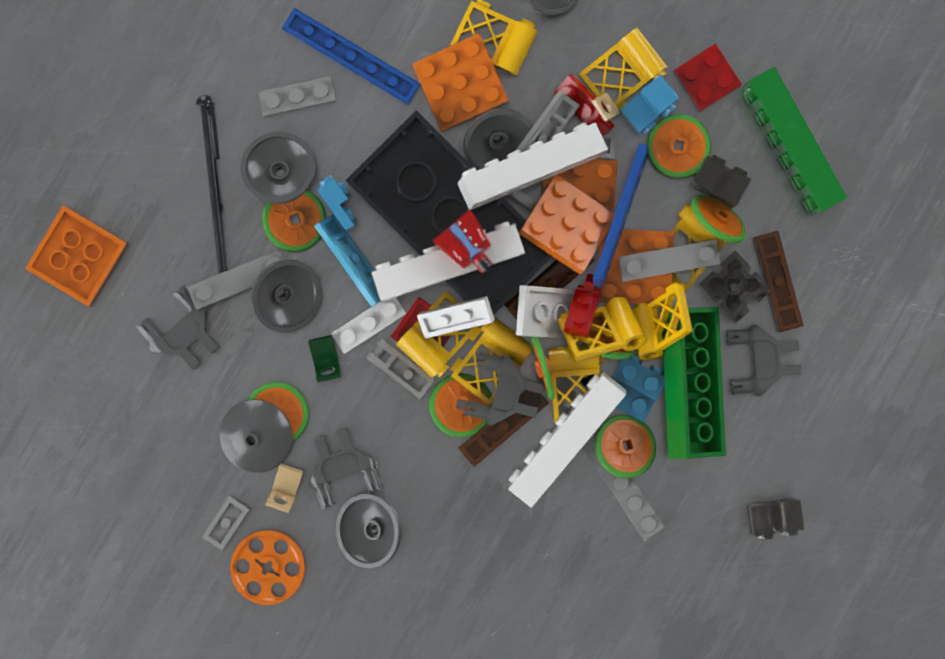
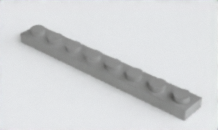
M536 375V378L538 379V381H539L540 383H543V382H542V379H541V378L539 379L538 375ZM556 377L557 388L565 394L571 387V384L566 377ZM573 389L567 397L573 401L577 393ZM557 392V398L559 401L562 398V396ZM564 399L558 406V411L560 414L563 412L568 414L573 406ZM598 428L582 448L643 540L646 541L665 527L633 478L617 477L601 465L595 451V438L599 430Z

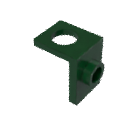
M332 335L308 340L315 366L317 383L340 378V364ZM334 370L331 374L322 375L325 371Z

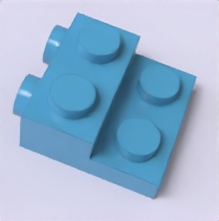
M331 175L319 183L321 187L317 191L349 234L356 229L353 223L357 221L348 207L343 209V207L350 203L347 197L351 194L342 181L336 183Z
M633 355L629 358L621 359L611 377L626 390L625 397L616 408L645 422L654 402L665 385L664 371L653 365L650 369L641 365L643 360Z

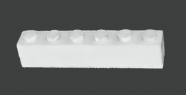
M582 123L573 128L574 132L569 134L560 132L552 136V140L547 143L538 141L530 145L527 151L521 153V150H516L508 154L505 160L499 162L498 159H494L486 163L483 169L477 171L476 168H472L462 173L463 177H461L457 184L469 210L603 156L608 148L596 123L591 125Z
M509 222L496 225L494 226L496 231L487 234L483 230L491 243V247L484 253L493 264L525 254L515 224L510 226ZM434 246L423 250L424 255L414 258V255L410 254L399 258L400 263L391 266L390 262L377 265L375 266L376 271L371 273L380 300L384 302L478 269L473 263L463 269L441 249L438 250V247Z
M602 372L599 376L595 374L586 385L589 389L585 394L579 393L571 403L573 408L568 414L563 412L555 422L557 425L552 433L546 432L539 441L542 444L536 452L532 450L524 459L525 466L521 470L516 469L509 477L510 484L508 490L531 508L625 397L626 390L606 373Z

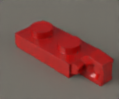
M573 74L568 75L554 91L557 94L560 90L578 103L580 106L575 111V114L587 125L596 123L602 136L608 134L615 127L610 120L604 121L592 103V100L596 97Z
M588 273L584 286L578 284L564 325L563 332L586 338L589 336L600 298V289H596V286L593 284V274Z

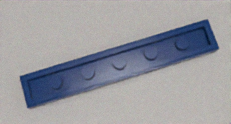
M296 8L292 10L282 27V30L406 105H409L421 83Z
M641 143L638 145L593 276L594 286L604 287L648 158V145Z

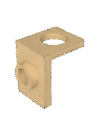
M607 93L592 100V103L605 122L620 114Z
M280 464L273 488L266 501V506L289 513L296 498L303 471ZM274 499H283L287 504L276 503Z

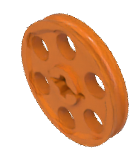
M263 530L247 536L238 544L231 558L230 573L234 586L243 597L256 604L274 605L287 600L297 591L304 577L305 561L301 549L292 538L278 531ZM258 538L263 542L264 546L261 552H253L250 549L252 539ZM284 540L287 542L288 550L286 553L279 554L275 551L274 544L276 541ZM245 559L249 562L250 569L248 572L240 573L237 570L236 563L238 560ZM271 561L273 563L272 569L276 573L270 571L266 574L263 573L264 567L261 566V563L266 564ZM287 563H297L299 573L295 576L288 575L285 570ZM256 581L260 584L261 591L259 594L251 595L248 592L247 586L249 582ZM275 583H282L285 586L286 592L283 596H275L272 593V586Z

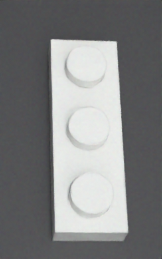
M487 296L420 312L417 315L425 338L492 323L495 320Z
M396 297L384 302L380 301L331 334L343 353L346 354L405 316L406 312Z

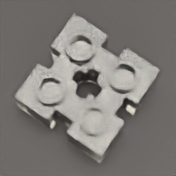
M714 154L712 157L707 155L689 186L733 209L740 202L751 179L747 177L748 173L745 170L736 166L734 169H730L724 165L726 163L724 159Z
M735 250L721 263L723 270L718 275L712 271L699 283V286L714 303L719 299L722 301L719 305L721 310L736 324L750 311L747 305L752 300L758 304L772 290L756 271L752 275L748 273L751 270L749 264ZM733 283L736 285L740 283V290L731 292V285Z
M791 497L745 504L749 534L756 536L759 540L773 539V534L780 533L784 537L799 535V530H804L800 499Z

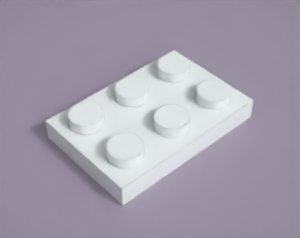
M520 285L516 335L565 339L559 327L558 318H561V314L569 312L575 290Z

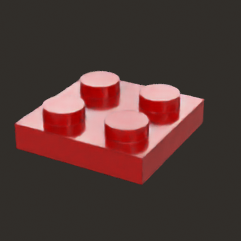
M716 43L674 69V73L699 112L742 85Z

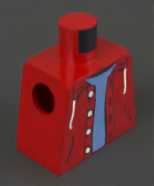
M471 210L433 240V243L463 269L473 263L481 273H484L493 265L484 253L491 247V243Z

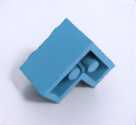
M659 75L643 88L635 98L620 109L619 112L637 135L642 131L647 134L657 125L654 121L662 115L666 118L677 107L676 101L679 99V96L663 77Z

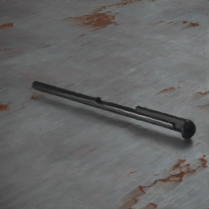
M202 95L196 100V106L201 107L218 274L227 271L228 267L222 220L223 205L220 203L216 159H219L214 112L215 102L209 95Z

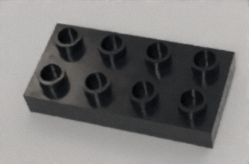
M416 110L346 179V182L419 256L424 255L423 250L436 246L433 240L469 211L457 183L463 177L462 173L474 167ZM504 197L471 210L486 234L496 231L494 226L509 222L510 226L515 224L519 234V231L526 222V219ZM519 234L525 254L493 264L484 273L475 270L445 282L464 301L487 296L493 315H495L519 291L520 285H525L553 256Z

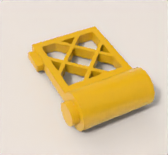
M477 0L476 3L471 1L450 46L458 43L462 34L472 31V34L475 35L474 30L488 25L492 37L483 41L485 44L494 41L496 51L491 58L494 66L508 74L517 76L538 32L534 28L535 24L523 18L521 22L515 21L490 9L492 5L485 1ZM474 9L484 13L485 22L472 25L470 17ZM488 15L494 18L489 20ZM500 20L507 23L508 26L505 32L495 36L491 24Z
M635 28L579 74L597 97L604 94L605 87L618 88L619 96L614 104L620 111L627 104L625 100L652 79L654 80L659 75L662 77L667 73L664 69L668 66L640 30ZM615 51H618L623 57L622 68L608 67L609 56ZM605 60V66H598ZM626 62L631 67V69H625ZM594 68L604 69L603 84L592 83L586 74ZM607 70L622 71L620 86L606 84ZM624 72L635 73L641 81L634 87L623 86ZM595 86H601L602 92L600 93ZM622 89L629 90L624 95H622Z
M686 204L678 214L681 219L672 232L675 235L680 229L688 236V244H691V239L696 243L716 239L718 252L726 244V241L714 236L701 225L693 213L692 206ZM706 267L698 268L695 273L694 269H691L692 277L686 284L677 278V272H674V275L672 274V281L683 285L684 290L687 292Z
M674 282L665 288L666 293L651 303H639L632 309L646 337L645 343L637 349L640 360H654L661 357L664 349L692 332L683 285ZM676 296V297H677V303H676L675 308H673V307H672V303H673L674 297ZM662 306L663 309L659 318L657 308ZM669 312H672L673 315L670 324H667L666 321ZM679 318H681L682 329L678 331L676 327ZM664 328L667 329L665 340L662 338Z
M445 291L428 310L439 308V305L445 299L452 305L459 302ZM418 320L396 345L432 378L437 375L440 378L449 368L446 363L468 339L473 342L482 332L479 328L481 325L472 327L469 332L454 331L437 335V342L433 337H424ZM441 336H455V347L450 352L441 346ZM458 336H464V337L458 342Z
M613 297L608 300L605 306L596 309L594 317L602 316L604 323L602 327L592 323L591 330L598 332L595 339L563 332L568 312L561 314V318H558L559 327L576 361L622 348L625 351H633L641 347L646 341V337L627 299L624 297ZM604 334L611 337L614 342L605 344L600 342L599 339ZM580 340L590 344L591 347L579 352L576 345Z
M496 317L492 323L484 324L480 330L483 334L463 360L458 358L450 368L453 371L451 377L488 405L493 403L495 392L488 399L481 393L479 382L494 380L496 391L499 377H496V371H493L494 378L479 380L475 354L479 346L483 344L490 350L491 355L493 353L498 357L505 356V354L509 355L517 369L533 351L532 344L520 335H516L515 331ZM473 356L474 363L467 364V362ZM475 366L476 380L465 381L458 374L463 367ZM477 383V389H475L470 384Z
M588 345L577 346L579 352L590 348ZM569 346L548 348L549 363L552 370L551 380L555 394L554 399H552L554 422L560 417L558 406L562 401L566 399L572 403V400L567 396L576 385L582 391H587L579 384L580 380L585 375H600V364H604V356L597 355L576 361ZM571 376H580V377H579L577 380H574ZM556 377H567L574 384L564 394L556 386ZM557 392L562 396V398L559 401L557 398Z

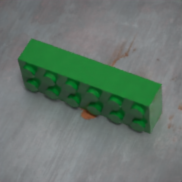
M774 66L750 79L743 86L745 91L742 94L749 105L753 104L756 110L754 116L759 125H764L769 134L766 135L767 140L772 148L776 147L779 151V162L784 169H789L792 175L790 181L796 191H801L804 197L802 203L808 213L812 211L813 215H816L848 198L776 67Z
M719 307L688 308L692 332L663 350L668 459L726 456ZM669 312L666 321L667 324H670L673 315L672 312ZM679 318L676 327L678 331L682 329L681 318ZM665 328L662 333L663 340H665L667 333V329Z

